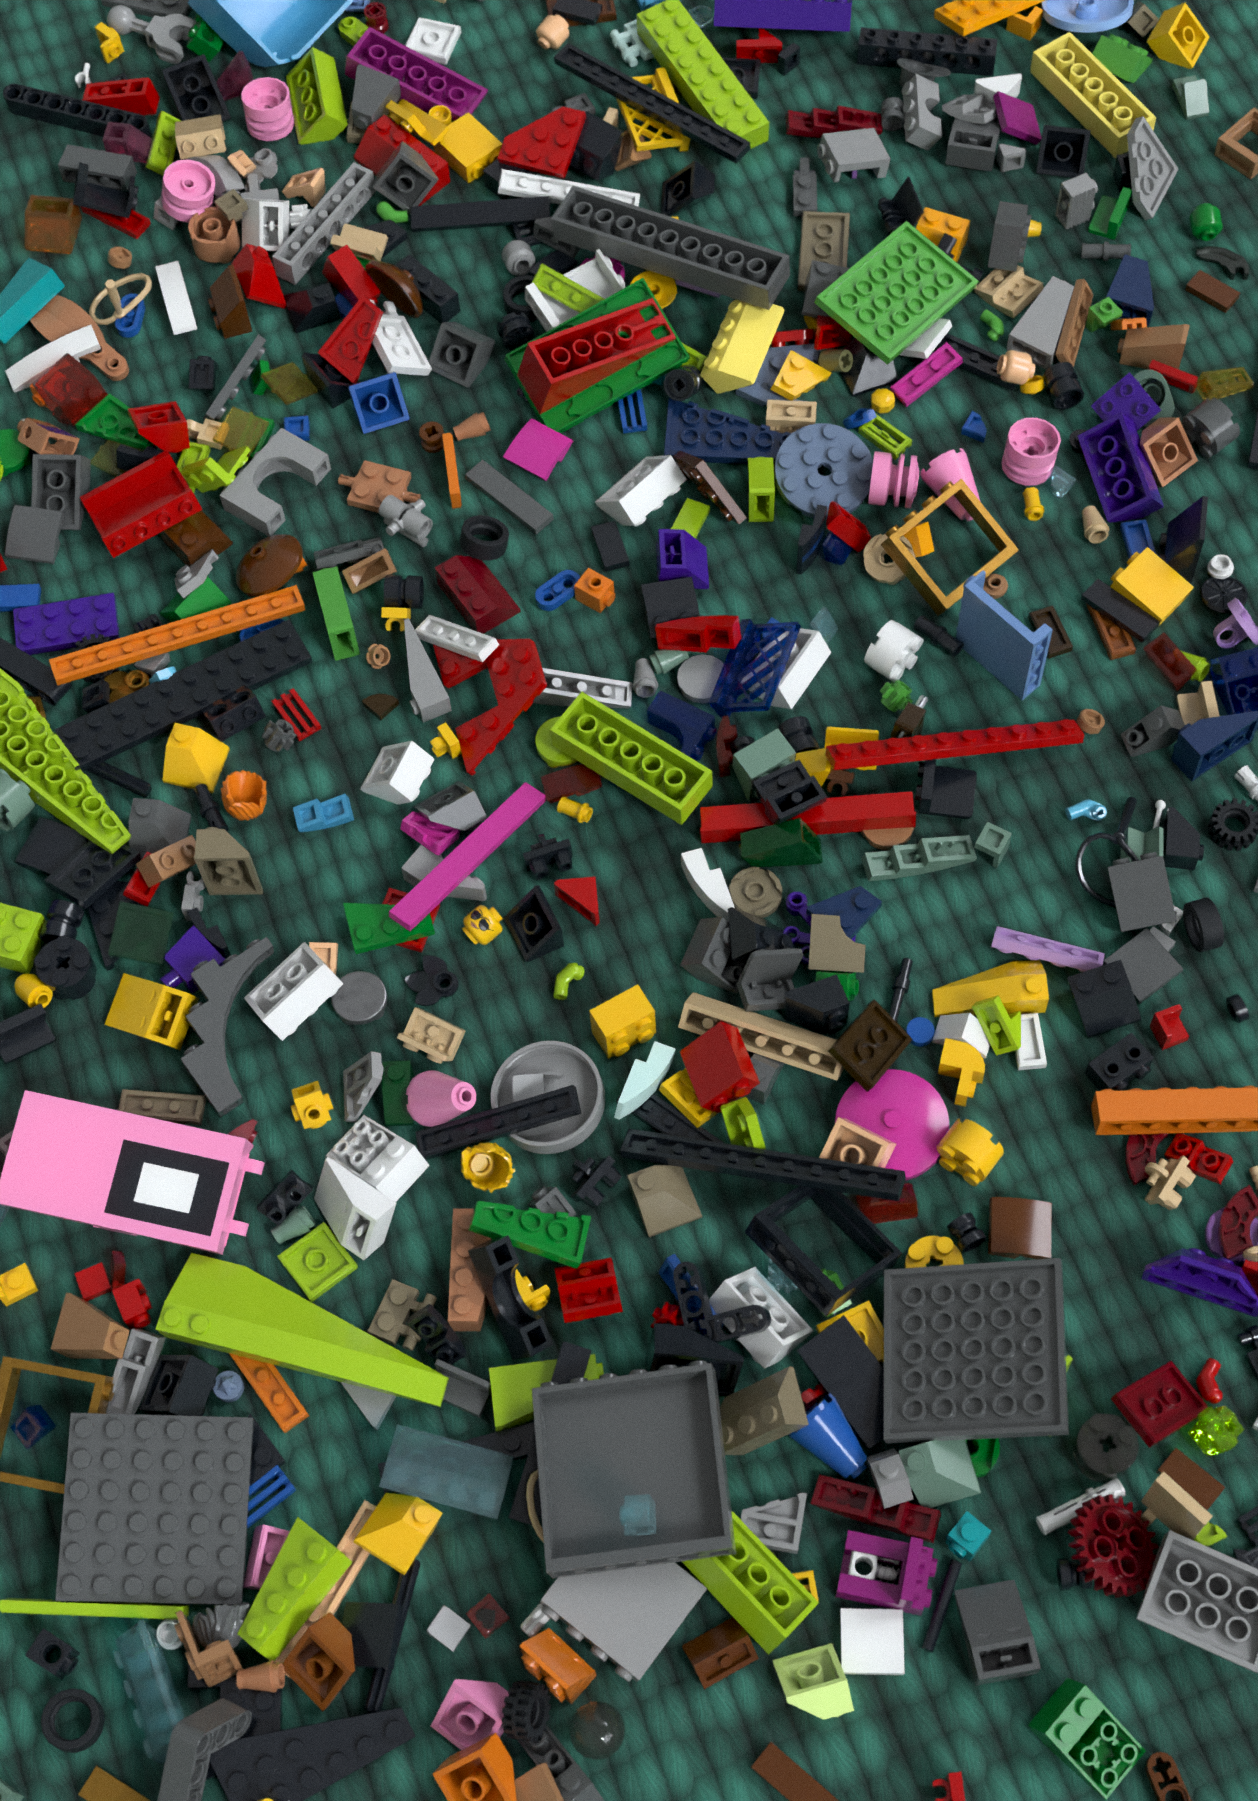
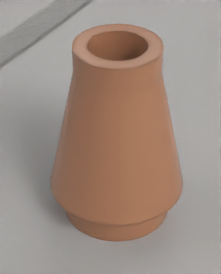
M476 412L459 425L453 427L458 441L484 436L486 432L491 431L484 412L480 414Z
M272 1660L247 1669L238 1670L236 1676L237 1686L239 1689L275 1693L277 1689H283L285 1685L284 1666L282 1663H276Z

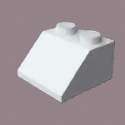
M413 741L384 746L360 790L397 805L412 802L419 795V788L423 780L430 774V767L434 758Z

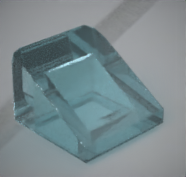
M823 607L809 624V630L819 631L826 644L829 643L838 631L837 625L826 607Z

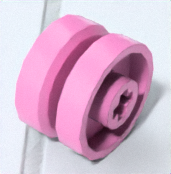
M179 160L170 164L164 172L161 201L165 211L176 220L188 223L197 212L200 215L205 212V208L213 207L216 184L214 174L207 166L193 160Z

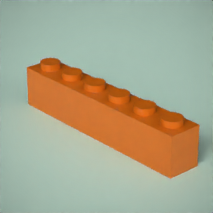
M1251 1085L1242 1088L1218 1086L1213 1089H1199L1198 1087H1188L1186 1089L1164 1087L1157 1090L1133 1088L1128 1091L1104 1089L1095 1092L1091 1104L1096 1135L1258 1131V1087Z

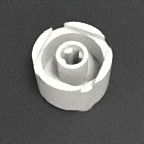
M890 620L876 635L879 637L876 644H870L864 662L892 682L900 680L905 668L910 670L918 659L915 653L922 646L924 639L900 623Z

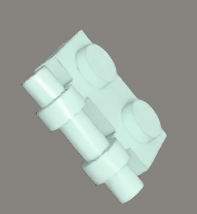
M637 20L624 24V32L619 33L618 30H613L610 33L613 45L621 51V57L631 67H635L638 64L636 57L639 55L644 61L654 58L651 50L647 48L641 37L637 34ZM632 42L633 46L628 47L627 43Z

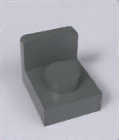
M556 1186L540 1187L531 1195L533 1200L527 1204L529 1208L540 1209L542 1213L555 1214L556 1211L565 1212L571 1217L577 1214Z

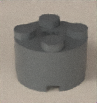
M1207 398L1183 417V427L1190 444L1194 442L1199 447L1202 456L1207 459L1216 455L1240 435L1238 422L1233 424L1230 419L1233 413L1222 401L1216 398L1211 400Z

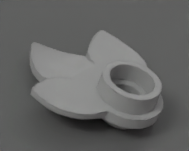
M261 149L255 154L254 158H250L256 165V169L251 174L257 173L259 184L264 178L271 179L277 173V157L270 149ZM248 176L246 177V184H249Z

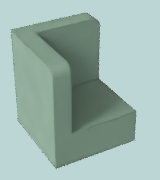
M987 822L974 848L993 856L992 866L998 868L1009 848L1012 833Z

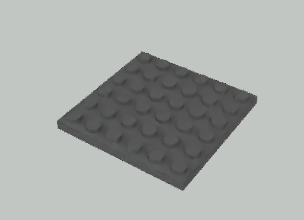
M1061 1258L884 1270V1441L886 1443L1069 1435L1063 1269Z
M71 1413L55 1601L235 1605L237 1602L242 1603L254 1418Z

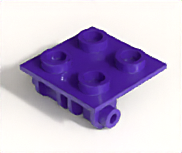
M1130 372L1091 405L1103 421L1122 412L1134 422L1137 431L1161 411L1159 406Z

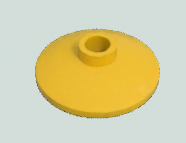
M652 271L640 273L630 283L631 285L644 278L661 308L670 305L677 294V286L673 278Z

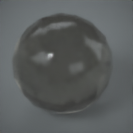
M591 1701L581 1706L572 1716L569 1726L570 1740L576 1751L584 1757L592 1760L606 1759L614 1755L622 1746L625 1737L624 1720L619 1711L612 1705L603 1701Z

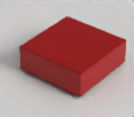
M102 1262L74 1273L85 1301L113 1290Z

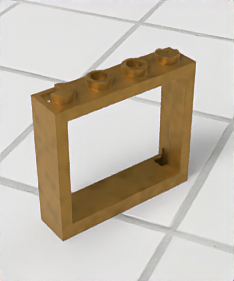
M962 478L955 484L950 481L939 490L941 495L937 499L933 495L921 504L924 508L919 513L915 510L903 519L905 524L901 528L896 524L885 533L888 538L880 544L937 616L963 597V585L966 580L945 596L899 538L953 495L999 551L996 556L973 574L974 576L984 570L986 578L1019 551Z
M3 1356L0 1367V1457L22 1369L95 1383L88 1413L107 1414L108 1401H111L114 1393H112L114 1377ZM0 1471L1 1482L64 1494L65 1484Z

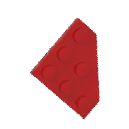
M563 106L506 136L497 158L499 163L565 179L586 119V113Z

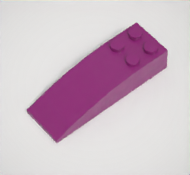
M368 27L346 56V76L355 80L357 66L361 64L399 79L401 97L397 102L404 99L426 113L434 106L443 105L450 109L451 120L456 121L468 112L472 115L488 93V89L371 27Z

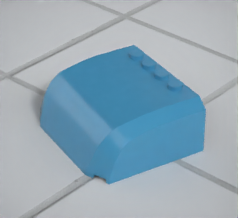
M189 0L187 3L245 60L256 66L271 67L298 60L353 0Z

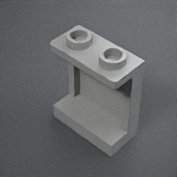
M874 128L822 134L821 142L817 147L818 157L822 159L826 172L830 174L834 183L839 182L842 172L872 168L877 178L886 177L891 158Z

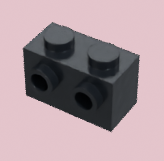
M1131 1032L1088 1063L1085 1075L1099 1091L1104 1089L1126 1091L1130 1086L1128 1083L1135 1078L1141 1080L1150 1073V1066L1154 1057Z

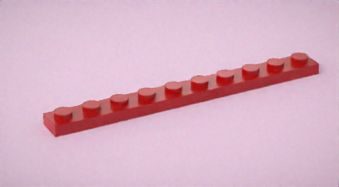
M1064 719L1054 722H1038L1026 725L1016 724L1007 727H990L988 729L964 730L951 733L942 732L932 735H915L913 737L889 738L876 741L867 740L848 744L840 743L838 745L826 746L825 755L833 770L1078 744L1083 743L1085 734L1074 719Z

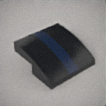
M817 505L813 526L802 524L798 542L796 574L804 573L814 562L821 550L826 531L827 506Z

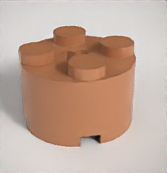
M216 207L205 208V212L200 215L197 212L192 216L188 229L197 258L212 263H229L232 261L233 256L240 247V238L235 219L233 218L229 221Z

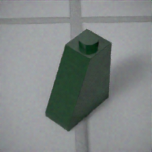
M801 818L740 833L741 844H739V854L752 867L823 863L821 839Z

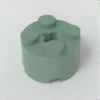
M0 768V829L3 831L10 829L12 831L33 810L35 803L28 795L31 792L30 788L23 781L19 780L16 782L10 778L5 770Z

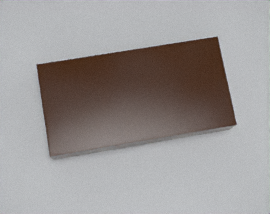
M1201 270L1194 275L1185 288L1187 292L1224 313L1232 307L1240 296L1239 291Z
M1177 1448L1173 1450L1156 1472L1161 1475L1164 1471L1205 1510L1210 1508L1225 1489V1486Z

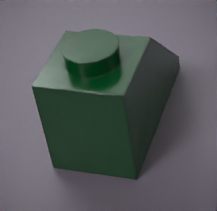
M411 1061L382 1062L384 1068L382 1094L385 1126L414 1125V1120L406 1106L408 1104L407 1087L414 1078Z

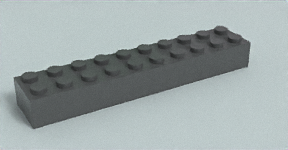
M574 185L551 218L553 235L556 240L595 253L596 250L600 249L604 256L770 310L790 276L789 255Z

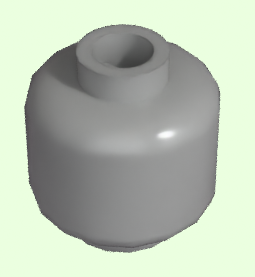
M513 240L504 247L502 260L507 270L515 276L528 274L529 270L535 265V256L530 246L524 241Z

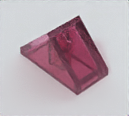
M239 50L216 82L225 101L241 96L244 87L253 81L251 67L243 51Z

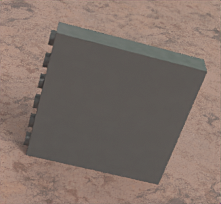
M694 1361L689 1363V1366L677 1368L676 1365L661 1366L659 1371L647 1372L645 1369H636L630 1371L629 1375L624 1376L608 1373L599 1376V1379L595 1380L574 1378L567 1384L558 1385L557 1382H545L540 1384L539 1388H532L546 1573L551 1578L736 1554L716 1371L712 1363L707 1364L706 1361Z

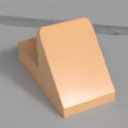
M318 168L293 175L282 193L288 199L303 196L312 207H315L325 193L324 170Z

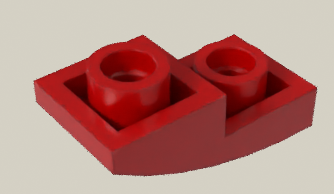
M1182 1133L1176 1134L1164 1154L1168 1160L1171 1158L1179 1160L1181 1156H1185L1190 1160L1187 1167L1194 1174L1221 1184L1234 1162L1231 1155L1205 1147L1202 1140Z

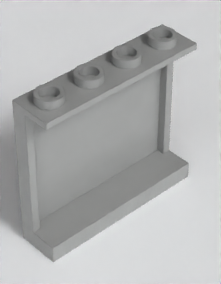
M672 1562L560 1577L556 1579L539 1603L544 1606L541 1611L552 1621L556 1622L560 1619L568 1626L566 1632L578 1642L584 1639L593 1647L590 1651L603 1662L608 1658L617 1666L614 1671L624 1680L630 1682L633 1679L638 1682L707 1588L678 1564Z

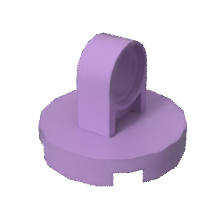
M1234 598L1227 603L1233 615L1215 627L1213 631L1214 639L1221 648H1231L1248 636L1255 645H1258V626L1255 625L1251 619L1252 617L1241 602ZM1224 631H1233L1229 639H1220V635Z

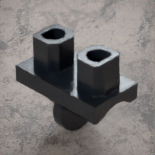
M544 834L538 835L539 843L531 845V851L523 853L526 871H531L535 880L546 878L549 875L547 866L556 863L559 872L573 868L571 859L573 857L572 847L569 838L557 842L556 838L546 840Z
M607 1156L606 1159L603 1158L593 1171H591V1167L595 1164V1161L591 1157L584 1163L575 1160L572 1167L576 1173L571 1179L576 1184L582 1178H585V1180L571 1195V1198L576 1203L582 1200L592 1208L597 1207L605 1195L595 1187L596 1183L601 1180L609 1188H612L622 1177L613 1166L615 1160Z
M290 1170L280 1182L274 1184L273 1189L257 1205V1210L275 1224L280 1225L286 1219V1216L312 1192L313 1186L302 1180L293 1170Z

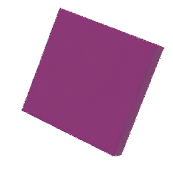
M997 91L993 95L1002 132L1037 145L1042 137L1033 105Z

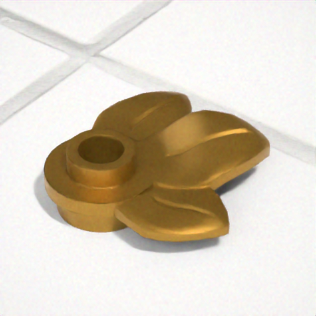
M133 670L129 673L118 671L105 677L104 680L110 684V689L112 690L110 693V703L150 685L149 676L141 670Z

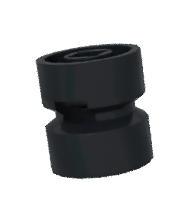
M1061 362L1054 364L1043 374L1044 382L1047 389L1050 390L1049 394L1055 408L1061 410L1072 408L1084 398L1083 389L1079 380H1077V374L1071 363Z
M689 364L672 370L664 380L665 392L671 399L676 401H684L690 398L702 388L703 378L700 376L701 372L695 366Z
M401 575L385 576V607L401 608L402 605H405L409 609H422L424 600V581L422 576L408 575L406 579H403Z
M793 717L778 726L779 731L796 753L820 749L816 738L813 736L810 722L806 717Z
M51 901L46 914L49 920L43 923L39 935L40 940L48 944L63 935L76 939L78 934L76 929L81 926L85 914L84 910L69 901Z

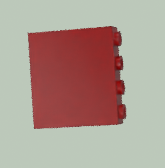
M168 450L80 497L113 558L203 510Z

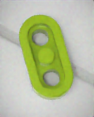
M346 17L338 25L340 36L352 46H355L368 29L364 23L354 17Z

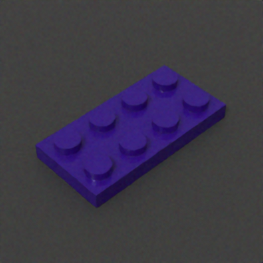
M114 593L13 609L16 647L29 655L76 648L75 643L77 641L83 643L82 638L86 636L87 640L91 639L90 634H95L96 638H98L99 634H103L104 638L108 636L111 638V641L120 638L117 604Z

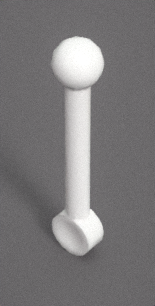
M1158 800L1155 803L1157 810L1153 829L1159 826L1162 810L1166 807V803L1163 800Z

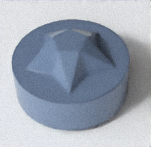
M224 1371L215 1378L216 1384L213 1390L221 1401L234 1402L243 1394L244 1383L236 1372Z

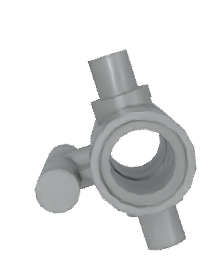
M388 495L379 507V515L384 517L383 522L388 525L386 532L390 536L399 532L421 547L427 545L428 539L426 536L429 534L433 522L421 513V510L426 506L425 502L422 499H418L415 503L411 502L407 505L395 496Z

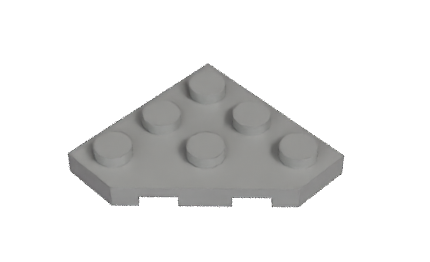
M1144 116L1135 119L1127 134L1133 203L1142 217L1148 220L1154 217L1178 171V167Z

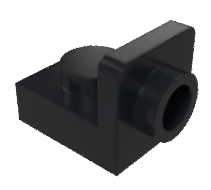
M197 356V359H190V390L215 391V373L218 370V364L212 360V357Z

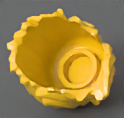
M480 1143L472 1148L467 1147L461 1152V1172L464 1178L471 1180L474 1188L483 1191L489 1190L492 1193L495 1189L507 1187L510 1179L513 1177L512 1174L515 1172V1168L512 1169L510 1154L496 1143Z

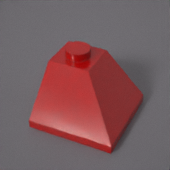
M246 243L231 263L234 266L237 278L246 297L285 308L287 305L268 252L261 246Z
M176 401L127 409L138 433L163 451L168 450L171 453H178L183 449L190 448L187 420Z

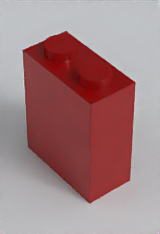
M720 1021L680 1051L702 1108L719 1113L721 1112L720 1107L748 1095L751 1089L760 1084L740 1032L735 1026Z

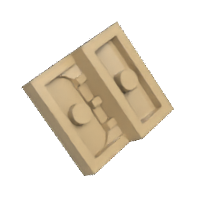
M1017 265L1016 271L995 268L974 288V291L980 298L998 311L1015 318L1041 293L1044 286L1043 282L1024 275L1023 267Z
M767 400L766 425L770 426V430L776 432L793 433L804 426L815 424L817 402Z

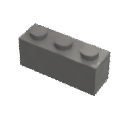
M67 145L58 164L63 182L75 184L79 162L89 165L87 182L127 192L130 176L135 177L137 173L132 156L81 146Z

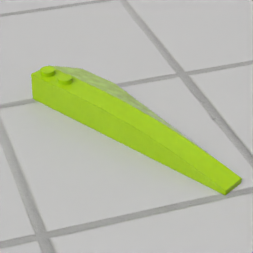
M191 1253L168 1294L156 1326V1330L166 1338L235 1354L441 1407L449 1380L447 1376L246 1266Z

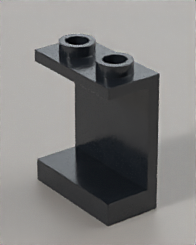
M79 162L74 185L73 204L129 218L131 210H136L138 201V186H135V177L130 176L127 192L87 182L89 165Z

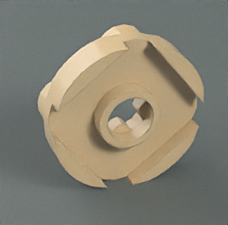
M879 534L874 536L864 549L865 568L874 580L894 585L906 576L894 561L892 563H884L885 559L883 556L888 553L880 544L888 537L886 534ZM904 536L899 538L915 558V553L908 539Z

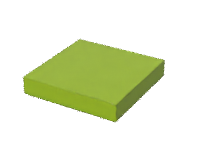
M325 1222L277 1256L311 1302L358 1268L356 1262L340 1244Z

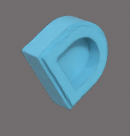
M172 666L157 671L149 679V683L152 684L156 681L160 682L169 679L173 673L177 672L176 668Z

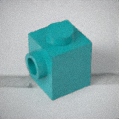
M966 1511L948 1534L945 1543L949 1545L948 1548L953 1554L970 1562L988 1539L991 1530Z

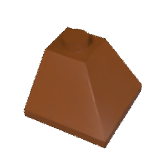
M331 1612L308 1627L282 1663L285 1672L322 1711L327 1709L355 1671L352 1635Z

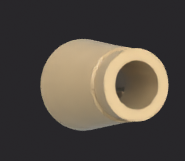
M1095 506L1085 507L1082 510L1084 536L1091 543H1101L1108 537L1109 526Z

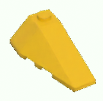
M1040 960L1012 961L933 989L934 1017L971 1013L973 1016H976L972 1009L976 1002L998 995L1008 1014L1020 1011L1021 1014L1045 1013L1049 994L1047 976Z

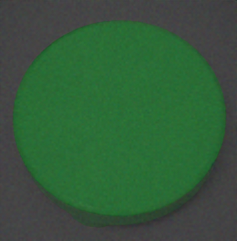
M0 430L1 465H3L2 477L32 462L31 448L18 441L20 433L18 430Z

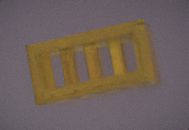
M1244 367L1202 372L1196 388L1203 400L1207 398L1211 400L1251 389L1254 383Z

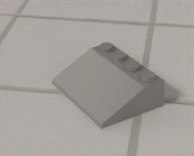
M1169 1530L1164 1534L1153 1563L1136 1619L1254 1673H1258V1569Z

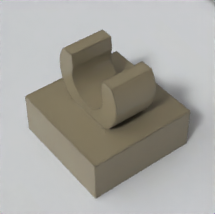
M234 189L214 201L216 208L229 221L234 218L235 222H238L243 218L242 213L248 210L246 201Z

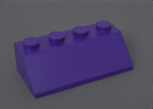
M1121 412L1078 435L1101 505L1109 523L1141 519L1164 507L1149 463L1140 446V438L1135 424L1130 418Z

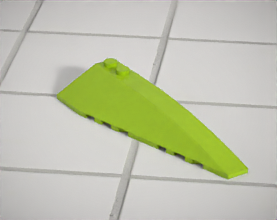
M0 669V768L5 770L10 778L16 782L19 780L23 781L30 788L31 792L28 795L35 803L93 843L113 854L131 838V834L114 811L110 810L103 796L92 785L89 777L81 769L75 770V767L79 765L58 735L54 734L51 730L49 723L37 711L36 705L26 696L21 685Z

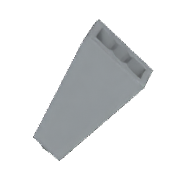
M1053 276L1009 334L1007 350L1028 353L1032 357V363L1046 370L1051 367L1074 286Z

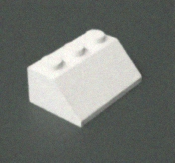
M671 455L645 457L595 503L622 526L636 527L647 519V514L659 509L664 504L663 500L677 493L681 489L680 485L687 479Z
M779 625L742 677L740 683L771 706L792 709L831 654V651L819 631Z
M304 942L247 994L244 999L260 1019L283 1041L288 1035L294 1033L308 1016L313 1015L322 1003L329 997H332L343 983Z
M756 1267L724 1280L709 1299L710 1305L717 1314L749 1305H760L769 1310L771 1323L765 1331L736 1339L741 1342L750 1352L752 1358L764 1369L783 1359L813 1332V1329ZM754 1311V1317L742 1319L743 1324L756 1323L759 1326L758 1321L763 1318L762 1314H757ZM728 1317L723 1323L733 1333L736 1323L731 1317Z

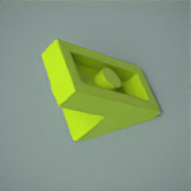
M999 995L978 1001L972 1006L996 1056L1018 1050L1021 1047L1020 1011L1008 1014Z

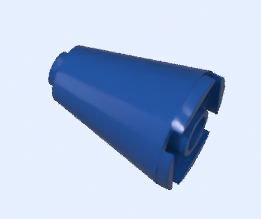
M829 1392L823 1397L824 1400L820 1404L816 1402L806 1411L809 1425L788 1435L842 1477L846 1478L850 1475L854 1479L867 1468L864 1464L867 1456L836 1398Z

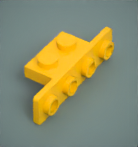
M404 99L398 104L391 100L385 106L390 112L388 116L399 126L401 125L408 133H414L433 146L440 142L449 131L445 124Z

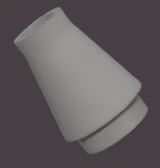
M642 658L635 662L633 690L639 697L648 698L656 693L658 682L650 661Z

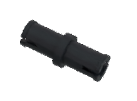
M921 615L916 620L914 629L928 637L934 646L939 645L954 657L963 649V642L949 634L944 626L939 627L924 615Z
M206 784L195 786L196 789L193 788L191 793L200 807L199 813L201 817L206 819L210 827L223 828L228 831L229 827L220 813L221 807L218 802L214 801Z

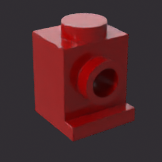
M139 1278L112 1290L122 1318L129 1329L143 1328L150 1324L152 1319L148 1310L153 1307L146 1293V1288Z

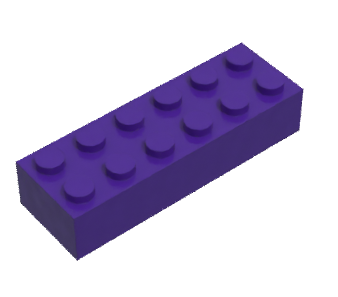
M715 0L714 26L850 32L852 0Z

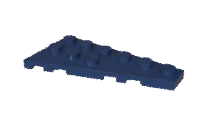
M669 397L664 456L671 455L673 458L677 452L683 451L703 459L705 462L748 464V458L765 457L773 458V464L775 465L777 453L782 443L792 433L776 432L770 430V426L764 424L757 426L749 423L748 419L716 409H703L698 407L697 403L689 401L687 404Z

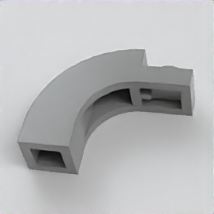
M206 155L185 159L202 163L214 174L216 182L214 193L216 199L232 189L240 195L239 191L244 189L238 172L223 157Z

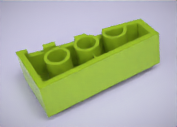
M297 1517L237 1634L268 1660L275 1661L348 1569L352 1561Z

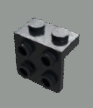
M936 759L925 760V762L919 761L918 777L923 778L922 785L917 784L915 800L920 801L919 814L970 819L973 815L977 773L974 770L935 766Z

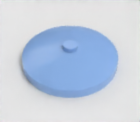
M1134 0L1042 1L1041 9H1043V18L1059 29L1091 33L1113 29L1125 23L1133 13Z

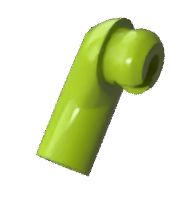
M569 963L557 974L554 988L555 999H567L569 982L573 979L580 980L583 978L585 973L583 966L577 963Z

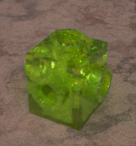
M1226 1405L1214 1409L1210 1406L1197 1416L1199 1421L1190 1429L1188 1434L1206 1456H1211L1232 1449L1239 1441L1237 1437L1245 1429L1239 1423L1235 1413L1229 1410Z

